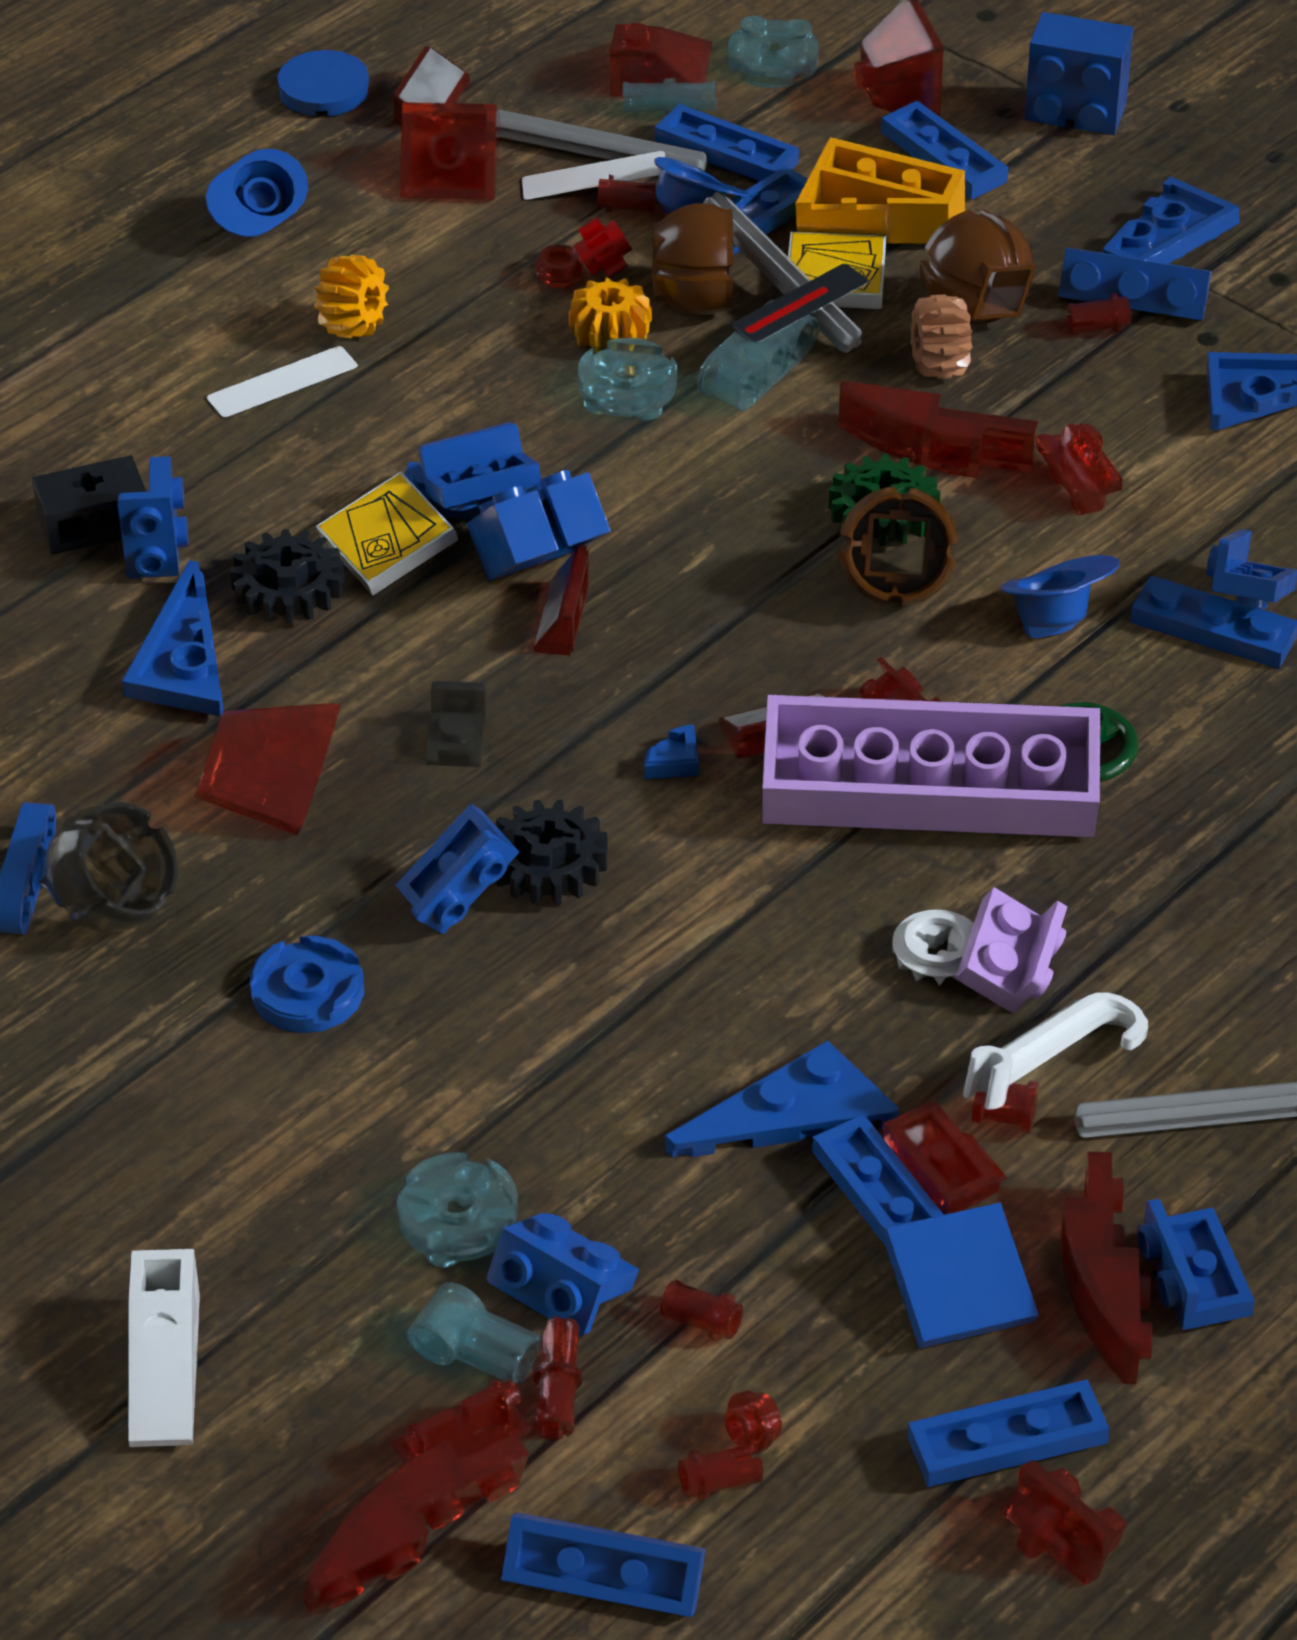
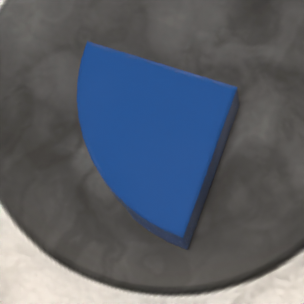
M694 724L680 726L668 731L667 738L647 750L644 760L645 779L699 776V759Z

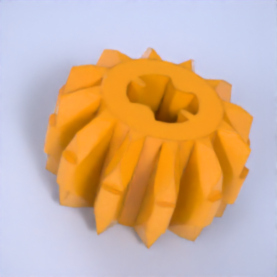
M366 256L331 257L327 268L320 269L321 281L319 286L314 287L317 291V300L314 303V308L320 310L318 315L319 325L325 326L329 334H335L341 338L352 339L353 337L372 336L376 325L383 323L382 312L384 307L388 306L385 301V294L389 286L383 283L385 277L384 269L377 267L375 260L367 259Z
M608 277L601 283L587 281L585 289L574 290L571 310L568 311L571 334L577 338L578 346H591L594 354L605 350L610 351L614 356L616 351L620 349L633 352L635 344L646 342L650 322L652 321V307L649 305V298L644 295L642 286H629L627 278L618 282H612Z

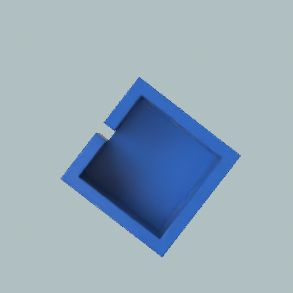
M1042 12L1030 41L1024 120L1065 127L1067 120L1075 121V129L1115 135L1127 104L1134 27Z
M564 470L541 479L540 484L526 489V494L522 486H517L492 496L493 500L478 506L481 514L466 524L488 582L582 550L611 532L589 472L572 478L570 471Z

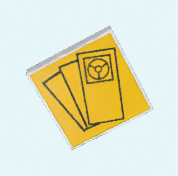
M790 231L788 258L810 280L841 264L849 265L869 280L867 284L834 301L833 303L837 307L882 309L886 236Z
M401 471L316 526L320 538L326 537L329 548H338L340 550V560L344 562V565L372 596L458 541L454 528Z

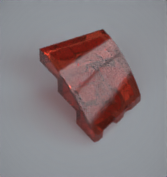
M324 703L223 711L204 761L206 764L194 797L298 835L302 829L321 773L341 705Z

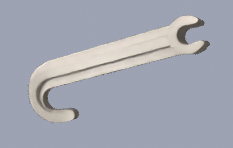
M1112 993L1088 995L1072 1002L1002 1048L994 1046L975 1048L971 1052L963 1097L970 1098L976 1092H987L985 1109L1002 1107L1006 1100L1009 1085L1099 1026L1110 1024L1126 1028L1127 1030L1122 1035L1120 1046L1126 1050H1132L1145 1040L1148 1031V1020L1138 1006L1122 996Z

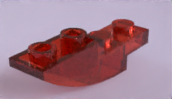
M841 381L838 426L880 451L899 459L907 457L909 462L924 465L926 468L977 479L981 466L1032 473L1035 461L1038 421L941 408V394Z
M1088 1151L1083 1189L1084 1198L1064 1197L1060 1230L1063 1269L1074 1308L1090 1341L1105 1363L1124 1384L1136 1385L1139 1361L1151 1360L1152 1323L1141 1322L1140 1310L1149 1311L1151 1276L1150 1273H1139V1248L1125 1247L1124 1224H1113V1213L1122 1214L1124 1181L1123 1177H1112V1152Z
M517 1433L462 1460L459 1459L453 1446L447 1439L418 1455L387 1477L341 1523L320 1554L308 1577L303 1598L308 1611L310 1612L326 1603L331 1609L340 1607L360 1595L364 1590V1584L382 1575H385L388 1580H392L408 1573L421 1561L420 1556L423 1555L429 1534L426 1525L429 1524L433 1530L442 1528L460 1517L465 1511L464 1506L484 1496L488 1502L498 1500L517 1488L521 1482L520 1478H522L529 1456Z

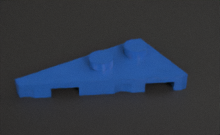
M1208 352L1206 372L1211 430L1224 429L1297 406V354Z
M189 560L122 680L124 697L221 717L224 712L204 576L203 572L200 571L199 562Z
M826 1041L665 1135L666 1152L672 1158L679 1155L696 1157L715 1154V1144L751 1139L752 1148L798 1142L803 1138L816 1136L863 1114L869 1121L878 1120L881 1129H887L898 1124L899 1107L829 1041Z

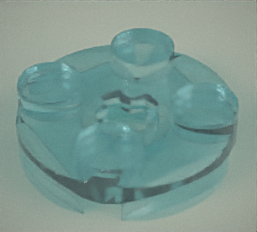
M748 16L741 20L740 29L731 35L728 42L729 68L734 73L736 67L737 70L743 72V80L755 86L780 88L794 85L795 76L806 72L807 79L813 75L818 67L819 43L812 34V25L806 20H766L760 16Z
M617 338L607 341V349L594 354L593 347L582 356L578 364V389L584 398V407L588 412L595 415L636 416L641 420L656 419L661 416L663 406L672 400L677 391V363L673 357L669 360L663 356L662 347L658 344L639 338ZM625 375L634 376L631 379H624Z
M454 1152L431 1157L415 1166L407 1175L406 1186L401 1191V1194H398L397 1198L398 1223L408 1243L416 1250L425 1253L427 1260L431 1264L445 1268L451 1267L459 1261L477 1259L495 1251L502 1229L516 1223L518 1215L516 1185L510 1174L501 1165L487 1158V1166L479 1162L468 1161V1154ZM451 1201H457L461 1206L472 1205L467 1211L461 1213L448 1211V1203Z

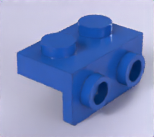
M513 422L420 445L418 448L427 495L443 508H448L450 511L472 509L479 504V499L494 496L517 486H522L524 493H526V487L539 484L541 480L539 463L523 453L518 426Z
M171 456L150 457L149 492L120 493L118 495V511L126 575L128 578L179 576V548L189 547L187 516L177 517L176 509L184 508V486L182 477H173Z
M1240 529L1221 538L1219 546L1213 545L1211 547L1207 562V576L1213 577L1211 591L1237 596L1236 604L1251 608H1267L1268 602H1278L1279 599L1295 591L1297 581L1296 569L1247 561L1252 531Z
M470 804L395 886L412 904L411 913L418 921L444 934L452 925H455L465 917L469 906L490 884L503 876L507 865L518 855L519 851L481 809Z
M1159 1198L1146 1201L1144 1224L1137 1226L1139 1250L1145 1261H1153L1157 1271V1288L1161 1302L1165 1308H1173L1181 1329L1187 1330L1252 1316L1255 1300L1214 1208L1167 1217Z
M540 1213L502 1229L487 1274V1281L581 1337L591 1331L601 1303L632 1290L639 1269L621 1259L619 1252L615 1248L601 1242L590 1241L571 1230L570 1223L565 1219L549 1213Z

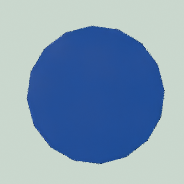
M319 50L295 56L281 67L277 76L280 100L289 109L305 116H315V111H327V116H338L354 110L366 100L368 95L369 75L366 65L357 57L341 51Z
M315 935L300 936L299 943L286 945L284 940L272 945L256 959L250 972L252 1004L261 1018L278 1029L296 1033L320 1032L343 1023L358 1010L365 994L363 969L360 967L359 959L353 950L335 939Z

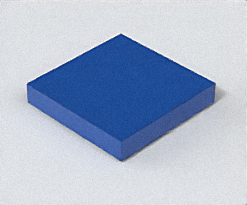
M1001 1202L885 1229L882 1237L919 1349L1033 1323L1039 1316Z

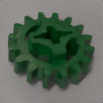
M883 454L881 460L873 462L868 456H863L862 466L857 467L848 462L844 464V474L835 473L833 475V483L829 487L828 509H831V520L833 523L842 522L843 524L848 512L859 500L871 492L886 487H895L900 494L907 493L910 488L918 489L932 496L940 503L941 491L937 490V478L926 477V467L924 465L913 469L910 468L909 458L907 457L895 463V461L890 460L888 454ZM874 518L873 537L878 539L880 546H886L888 539L893 537L901 544H906L907 534L909 533L918 537L924 536L925 522Z

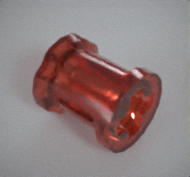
M1030 1080L1027 1085L1012 1083L1008 1086L1004 1105L997 1109H985L987 1092H976L972 1108V1123L982 1124L984 1120L1018 1125L1021 1132L1031 1133L1038 1101L1039 1081Z

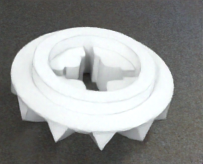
M925 910L907 917L898 925L893 935L892 952L897 956L899 969L912 970L916 981L926 976L934 977L939 986L946 977L951 976L955 979L974 923L963 915L947 910ZM946 939H948L947 951L940 950L936 955L928 954V948L935 949L939 944L943 945Z

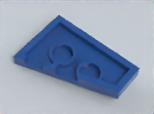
M1170 176L1163 183V193L1158 198L1150 197L1143 205L1144 213L1139 219L1128 221L1104 246L1103 253L1169 264L1239 224V207Z

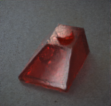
M902 0L861 41L860 61L854 64V75L858 88L865 90L874 107L894 112L915 101H919L940 117L944 47L918 0Z
M616 23L610 47V96L701 103L713 42L664 27L646 26L642 23Z
M402 102L400 198L495 200L500 141V112L497 104Z

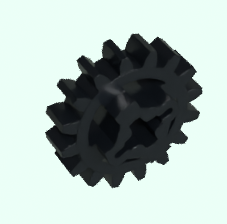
M283 529L281 536L275 539L266 532L262 534L263 543L258 545L247 541L244 543L245 554L235 553L233 556L234 567L230 568V577L236 603H246L247 614L254 615L261 610L264 611L265 621L271 622L277 615L284 616L286 623H293L295 615L301 613L308 620L313 619L314 608L318 607L329 611L331 609V598H341L342 584H345L344 562L340 561V550L338 548L329 549L326 537L319 538L314 542L311 541L310 531L304 530L299 537L291 536L289 529Z
M534 800L532 811L526 812L517 805L513 807V820L499 817L496 820L497 828L519 851L518 855L507 865L503 876L495 882L498 887L510 884V893L513 898L528 892L531 893L532 904H538L543 895H551L555 904H561L562 893L570 892L573 896L580 898L583 896V883L596 887L599 884V872L607 871V832L600 831V820L597 817L584 820V807L580 805L568 812L564 810L563 800H557L552 808H544L540 800Z

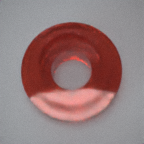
M563 244L550 245L540 252L539 258L535 263V275L539 281L553 288H564L577 282L582 277L583 262L578 257V253L574 248Z
M744 1390L735 1393L729 1399L725 1414V1427L729 1437L735 1444L750 1454H757L767 1450L772 1441L777 1440L781 1434L782 1421L779 1410L773 1399L764 1392L754 1393Z

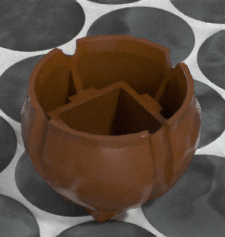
M694 203L678 208L659 223H653V296H659L676 310L694 316H710L724 310H731L733 277L729 276V267L733 266L732 209H724L710 203Z
M984 209L980 211V215L973 213L971 210L964 211L943 223L934 232L924 248L928 252L930 260L920 262V277L923 285L927 288L929 296L946 294V296L963 299L967 305V312L970 314V323H991L1006 317H1020L1036 268V264L1033 261V253L1025 235L1010 220Z
M886 487L871 492L859 500L848 512L841 526L840 535L846 539L845 546L839 549V559L844 574L856 590L864 597L878 604L886 605L891 599L898 600L901 606H910L923 602L936 594L944 586L955 568L957 559L951 555V548L953 545L958 544V535L953 520L937 500L918 489L910 488L905 494L898 493L895 487ZM874 518L925 522L921 572L870 569Z

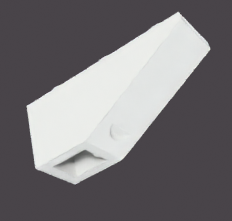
M194 1249L132 1251L129 1286V1447L193 1445L200 1303Z

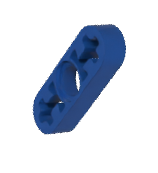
M24 802L21 806L0 873V933L21 935L27 933L54 845L56 811L53 804Z

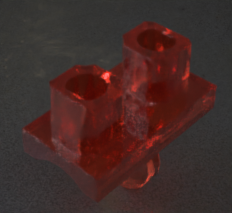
M1083 423L1077 425L1069 424L1063 429V433L1059 435L1045 433L1036 435V448L1049 465L1048 474L1056 484L1064 486L1071 496L1070 505L1078 515L1103 510L1106 506L1107 494L1121 491L1123 478L1101 449L1103 445L1101 434L1094 426Z
M1034 1460L1022 1465L1018 1473L1019 1482L1017 1489L1002 1513L1022 1530L1017 1540V1549L1030 1559L1038 1557L1045 1551L1048 1552L1085 1585L1097 1580L1108 1554L1118 1547L1126 1527L1125 1519L1109 1506L1092 1510L1080 1500L1082 1491L1079 1481L1063 1467L1047 1472Z

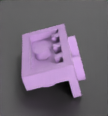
M993 887L982 898L955 979L1012 1014L1030 997L1037 1000L1045 992L1053 977V970L1048 967L1051 958L1058 951L1066 936V930L1061 926L1067 906L1056 901L1045 913L1039 915Z

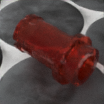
M610 174L608 179H599L597 207L606 208V213H611V208L654 212L656 181L613 180L614 175Z
M1111 293L1109 299L1067 304V312L1071 313V315H1067L1072 335L1114 328L1115 332H1121L1123 326L1131 325V311L1127 296L1118 297L1117 293Z
M677 1279L671 1281L667 1286L660 1305L662 1317L666 1319L671 1318L707 1331L709 1339L719 1341L723 1337L729 1340L732 1339L739 1330L744 1312L743 1305L735 1302L733 1294L723 1293L721 1296H717L683 1284L682 1281Z
M749 1442L743 1446L703 1455L697 1449L690 1451L688 1458L678 1461V1475L685 1496L688 1498L697 1496L700 1501H705L710 1498L711 1492L750 1483H761L763 1481L761 1457L752 1458V1455L758 1452L757 1446L753 1442Z

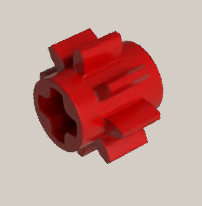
M596 217L578 229L583 239L573 245L592 276L604 270L607 277L610 278L628 266L623 256L633 249L614 219L603 226Z

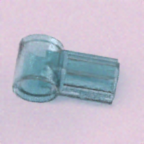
M445 1282L439 1286L407 1330V1338L413 1349L431 1363L449 1365L457 1359L512 1385H515L517 1382L522 1384L533 1369L535 1358L540 1350L539 1334L486 1311L481 1300L471 1290L453 1282Z

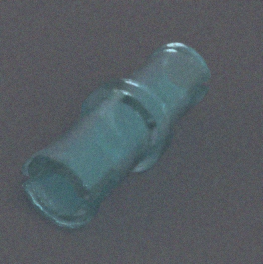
M665 78L664 83L624 82L622 97H625V101H623L624 112L664 110L665 115H668L678 104H682L695 110L716 111L717 96H715V92H717L716 81L676 83L675 78Z

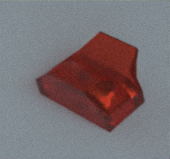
M935 1100L884 1123V1140L944 1215L964 1211L997 1193L1000 1189V1183L1007 1179L1006 1175L972 1135L961 1132Z

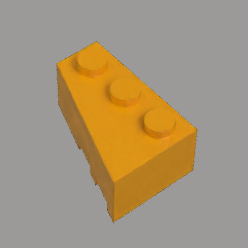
M830 137L795 203L797 232L886 236V243L927 244L934 232L943 223L965 211V170Z

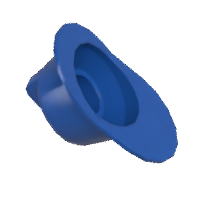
M276 149L256 150L244 156L212 180L208 185L205 196L207 210L215 223L225 231L240 237H257L281 224L303 205L309 188L307 174L300 163L286 152Z
M657 157L654 159L655 165L660 169L656 197L660 202L662 211L667 215L680 207L694 203H703L707 197H712L716 192H723L726 196L730 193L752 197L751 193L721 183L708 173L684 162L667 157Z
M1094 555L1068 560L1029 577L1007 581L1001 584L1000 589L1002 592L1014 596L1017 612L1027 636L1036 639L1062 634L1071 630L1079 621L1085 618L1091 584L1113 574L1119 568V559L1108 555Z

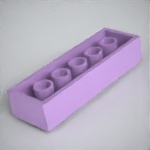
M768 695L762 824L1095 837L1100 803V708Z

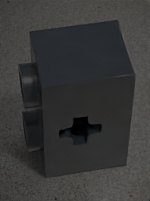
M132 455L32 477L37 517L51 555L122 539L118 495L120 493L147 492Z

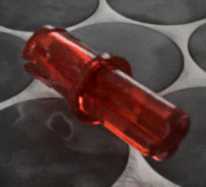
M555 1316L548 1319L543 1335L541 1364L533 1371V1382L537 1386L538 1391L533 1425L534 1431L548 1439H563V1434L569 1437L574 1432L576 1390L582 1385L583 1377L580 1369L576 1367L579 1325L572 1318L562 1319Z

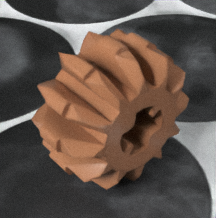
M946 294L919 298L911 313L912 325L910 326V344L912 345V359L915 362V369L919 375L936 377V379H951L952 376H963L971 362L970 350L973 348L971 343L970 314L967 312L966 303L961 298L946 296Z

